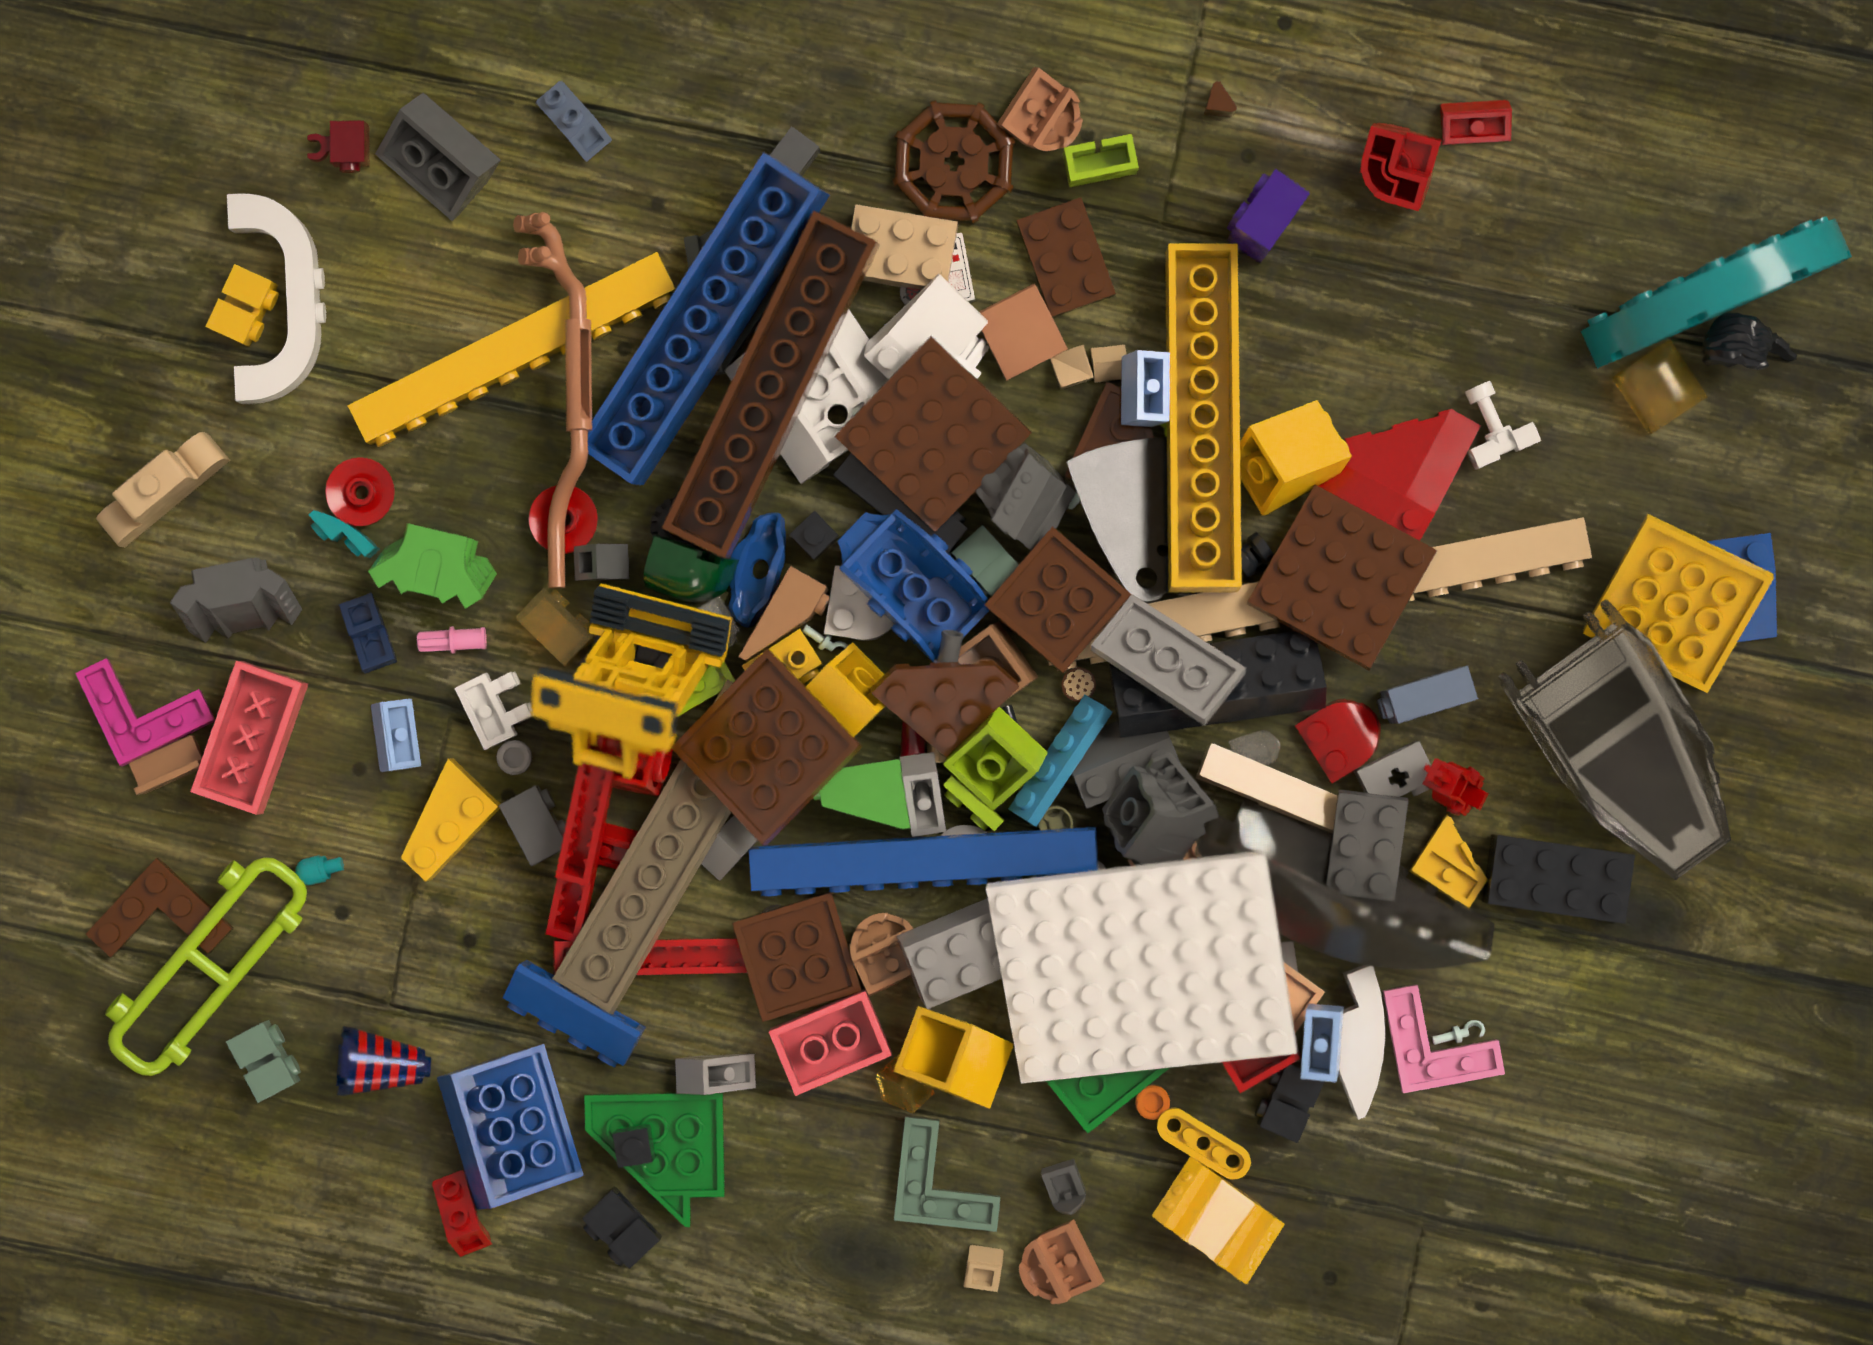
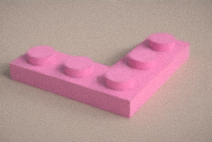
M1414 984L1382 990L1402 1093L1505 1074L1499 1040L1495 1039L1430 1051L1418 985Z

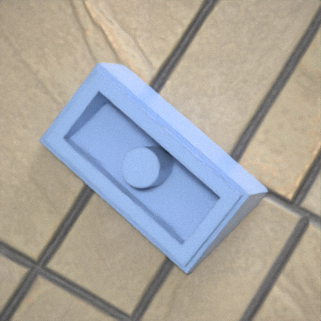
M412 698L372 704L371 711L380 771L386 772L421 767Z

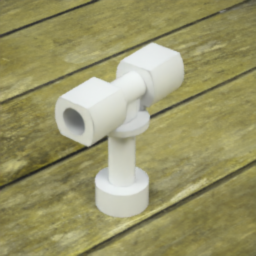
M1491 381L1465 392L1470 405L1477 402L1490 431L1489 434L1485 435L1486 443L1467 452L1475 470L1499 460L1500 455L1513 449L1517 452L1541 441L1533 422L1513 431L1510 425L1502 426L1490 399V396L1495 394Z

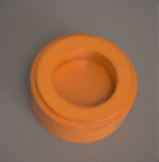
M1149 1084L1136 1095L1135 1105L1141 1116L1149 1120H1156L1165 1110L1169 1109L1170 1098L1161 1086Z

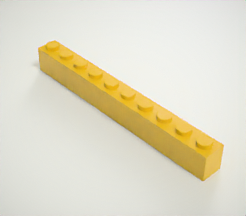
M657 252L584 288L587 299V319L591 320V336L593 340L612 332L610 326L620 321H623L624 325L638 320L643 316L641 311L651 306H654L655 309L666 306L676 288ZM569 296L349 404L348 407L365 442L370 445L376 443L377 447L386 445L396 439L395 433L407 428L408 432L414 431L427 424L425 418L435 413H438L439 416H444L458 408L456 403L467 397L470 401L479 399L489 393L488 387L498 382L501 386L509 384L520 377L518 372L528 367L532 371L550 363V356L560 351L562 355H566L565 320L570 319Z

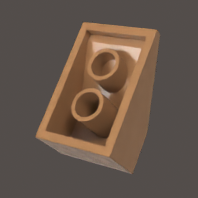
M790 566L739 657L748 662L812 620L815 613L821 616L830 600V597L826 595L829 590L828 587Z
M999 621L988 626L961 646L958 663L979 664V661L994 660L1018 681L1019 688L1008 699L1039 678Z

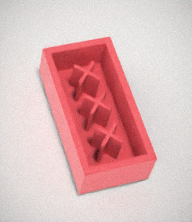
M236 661L190 792L256 815L264 814L308 683L244 661Z

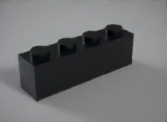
M850 453L834 474L835 479L881 515L891 514L897 509L930 536L933 534L939 536L949 547L946 550L948 554L968 529L963 525L966 518L955 511L934 532L852 453Z

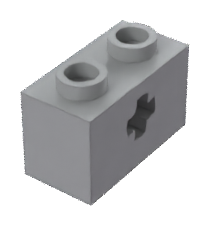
M1413 741L1353 772L1364 793L1400 797L1411 791L1413 796L1429 790L1422 783L1427 775L1424 767L1426 764L1430 766L1431 764L1420 741ZM1393 769L1396 772H1404L1405 778L1400 779L1403 783L1401 786L1389 782V777L1393 776L1391 773Z

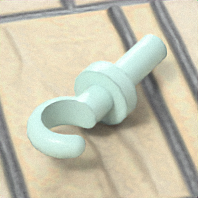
M807 624L802 630L803 633L819 643L818 648L820 650L826 648L832 652L838 646L844 649L848 647L844 642H831L832 636L827 634L823 636Z
M1471 1020L1465 1024L1464 1029L1454 1026L1452 1027V1032L1432 1036L1434 1045L1455 1040L1456 1043H1461L1463 1037L1469 1036L1468 1029L1471 1026H1478L1481 1029L1480 1037L1484 1035L1485 1027L1480 1021Z

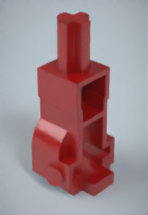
M1437 758L1434 759L1431 766L1426 764L1424 767L1427 775L1422 784L1432 790V799L1438 804L1447 807L1446 811L1453 815L1459 816L1461 814L1466 816L1472 807L1481 810L1489 793L1481 790L1485 778L1476 769L1470 766L1467 769L1452 761L1446 763Z

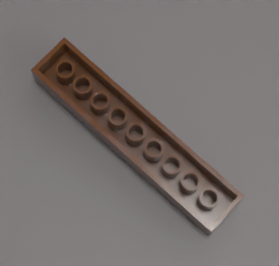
M813 211L662 526L663 529L723 558L730 559L880 246L876 240Z

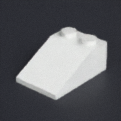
M938 274L866 343L864 357L889 379L932 335L957 359L985 327L988 320Z

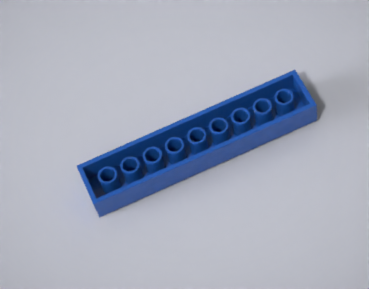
M765 153L761 155L593 418L592 431L588 432V454L629 483L636 485L645 484L793 254L813 211L819 213L830 195L776 158Z

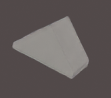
M733 816L717 834L715 841L701 864L721 881L758 840Z

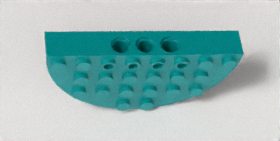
M1824 216L1813 222L1809 220L1781 236L1777 234L1761 241L1757 245L1753 243L1725 259L1721 257L1705 264L1689 274V276L1685 278L1684 276L1678 277L1665 283L1653 292L1649 290L1639 294L1619 306V312L1609 317L1607 312H1604L1587 320L1589 327L1582 330L1581 333L1598 369L1848 260L1852 255L1836 219L1828 220L1827 216Z

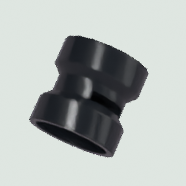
M1257 532L1249 536L1247 543L1241 546V573L1247 579L1256 574L1257 568L1262 564L1268 565L1274 556L1270 547Z

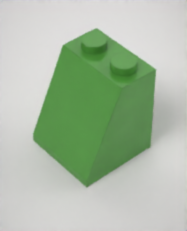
M900 759L843 767L814 797V800L821 799L822 807L901 829L910 828Z

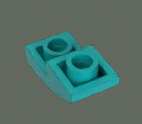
M313 510L308 514L314 521L310 526L324 541L329 537L332 541L338 542L346 535L347 539L344 543L357 557L363 554L365 557L371 558L380 550L367 536L352 525L322 512Z

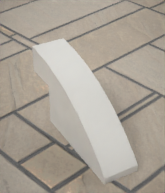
M1370 963L1343 973L1355 1005L1343 1010L1339 1078L1353 1114L1358 1120L1366 1116L1375 1094L1382 1068L1385 1044V1022L1381 992L1373 965Z

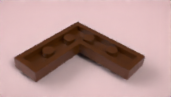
M156 858L92 926L86 935L111 958L118 953L158 909L164 912L189 936L212 907L160 858ZM222 917L199 946L207 954H210L234 927Z

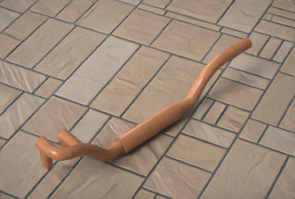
M541 212L527 216L517 215L514 219L513 227L514 231L518 233L541 236L546 246L539 248L520 249L518 254L519 264L552 270L560 285L569 295L570 319L565 320L566 431L571 432V454L569 462L564 468L554 491L548 518V588L560 589L565 588V520L567 508L577 480L586 466L588 458V432L592 431L591 320L587 319L586 291L567 263L561 236L556 227L550 223L549 214Z

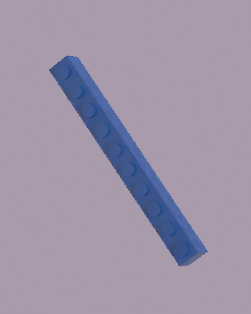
M1096 827L753 846L749 849L751 891H761V896L782 895L781 889H795V894L816 893L815 887H829V892L832 893L850 891L851 885H863L865 891L882 890L886 883H898L899 889L919 887L918 882L932 881L933 887L952 886L953 880L967 879V885H979L988 883L987 878L1001 877V882L1020 880L1022 876L1036 875L1037 878L1054 876L1056 874L1096 871L1099 868Z

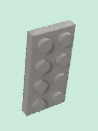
M1133 594L1091 644L1092 652L1204 726L1246 674L1245 667Z

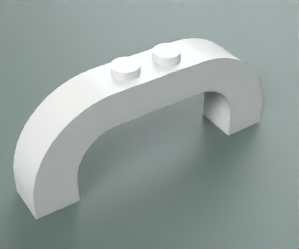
M227 194L228 229L234 233H265L271 235L280 243L285 256L288 335L285 346L278 356L265 364L234 366L235 401L241 404L264 403L281 398L297 388L309 375L317 360L321 344V323H326L325 303H320L319 289H324L325 287L324 270L318 267L317 251L310 233L304 224L288 209L274 200L259 195Z

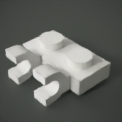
M509 672L494 681H491L488 673H484L455 688L484 750L516 736L517 733L513 725L533 717L531 703H525L506 712L498 695L521 684L516 672Z

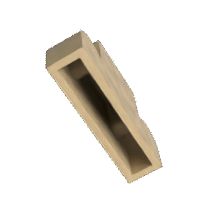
M200 432L181 445L175 453L164 450L115 490L112 495L116 498V501L102 510L96 517V520L119 547L125 548L226 465L230 459L209 434Z

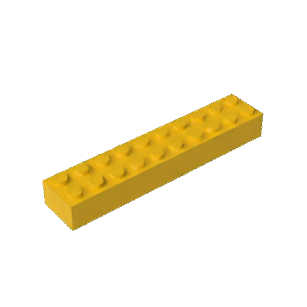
M1169 243L1165 253L1166 352H1170L1169 422H1167L1168 592H1238L1242 587L1238 244Z

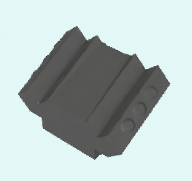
M1025 442L1016 450L1011 451L1007 455V459L992 474L985 475L981 486L975 491L988 508L992 520L1004 533L1007 532L1014 540L1017 539L1022 542L1030 551H1032L1052 526L1055 529L1057 528L1076 493L1073 486L1053 468L1049 461Z
M249 558L192 570L193 584L180 587L170 602L188 631L205 643L214 630L228 639L232 633L262 627L270 630L278 617L292 626L302 611L286 580L268 569L266 560H260V558Z
M1171 752L1152 758L1145 769L1133 766L1102 808L1105 825L1108 827L1109 834L1115 840L1116 849L1122 853L1123 857L1130 858L1136 866L1183 860L1195 841L1200 836L1206 834L1203 823L1218 818L1215 804Z

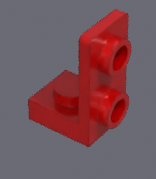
M461 1170L433 1181L432 1186L447 1241L456 1253L462 1257L492 1245L489 1232L478 1218L465 1172Z

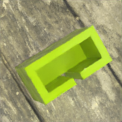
M1132 134L1101 140L1099 146L1100 153H1095V141L1064 147L1063 159L1069 187L1137 174L1139 167Z

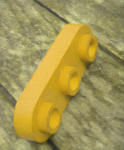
M1169 1108L1157 1119L1156 1127L1162 1139L1228 1179H1239L1249 1171L1251 1159L1244 1147L1182 1109ZM1170 1119H1178L1180 1121V1127L1177 1130L1171 1131L1167 1128V1123ZM1203 1136L1209 1139L1208 1147L1204 1149L1197 1147V1140ZM1229 1155L1238 1156L1239 1162L1236 1166L1230 1167L1226 1164V1159Z

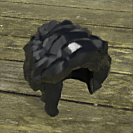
M1731 312L1721 314L1713 322L1708 332H1706L1705 340L1703 341L1704 349L1702 353L1705 356L1702 358V361L1707 366L1722 364L1732 367L1741 364L1750 369H1766L1769 366V363L1766 361L1768 352L1777 354L1787 361L1797 359V354L1790 349L1789 343L1785 342L1777 333H1772L1770 327L1765 326L1757 317Z

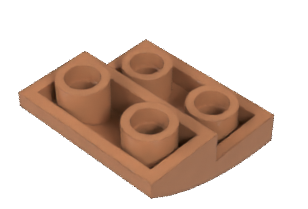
M1035 284L979 311L988 320V323L981 332L1006 380L1068 349Z

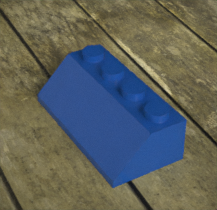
M528 960L518 965L503 996V999L509 1001L507 1006L509 1009L522 1016H526L527 1012L539 1018L537 1023L539 1026L552 1033H556L557 1029L569 1035L567 1041L582 1050H586L587 1046L599 1052L598 1059L612 1067H616L617 1063L622 1066L626 1064L646 1029L644 1025L615 1010L614 1014L604 1011L553 980V974Z

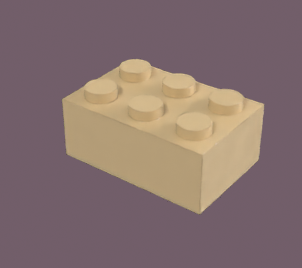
M855 204L851 229L876 240L880 244L863 281L920 290L938 274L949 282L958 232L957 221Z

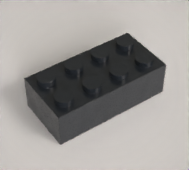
M1491 834L1486 869L1487 881L1484 884L1482 902L1625 924L1635 855Z

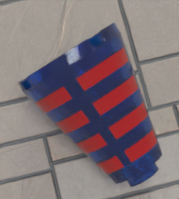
M342 1026L340 1037H343V1045H339L337 1096L422 1084L423 1077H430L431 1056H425V1049L353 1027Z

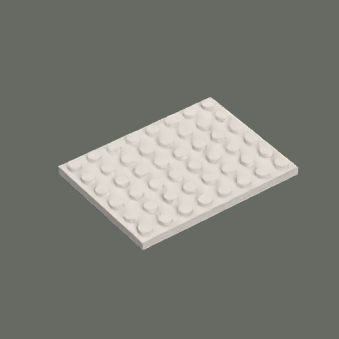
M1266 850L987 884L986 891L1021 1083L1297 1054L1296 1037Z

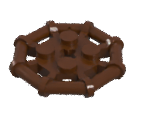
M931 101L929 102L930 105L902 131H897L895 134L897 147L895 178L892 179L894 187L898 186L924 216L945 220L971 221L972 224L979 222L978 218L1007 192L1011 193L1014 187L1011 184L1015 139L997 125L995 119L984 108L985 105L980 102L977 105ZM944 117L969 118L966 128L946 127ZM934 120L938 128L936 132L932 133L924 143L915 138ZM978 122L996 142L988 146L982 142V139L973 132ZM910 148L920 151L919 170L909 172ZM951 153H957L959 159H964V165H959L957 171H950V165L944 164L945 158H950ZM999 153L998 177L988 174L990 154ZM922 178L932 188L935 194L930 201L915 186L914 182ZM986 182L992 186L977 202H973L970 194L979 185ZM942 197L963 198L964 207L941 206L939 204Z

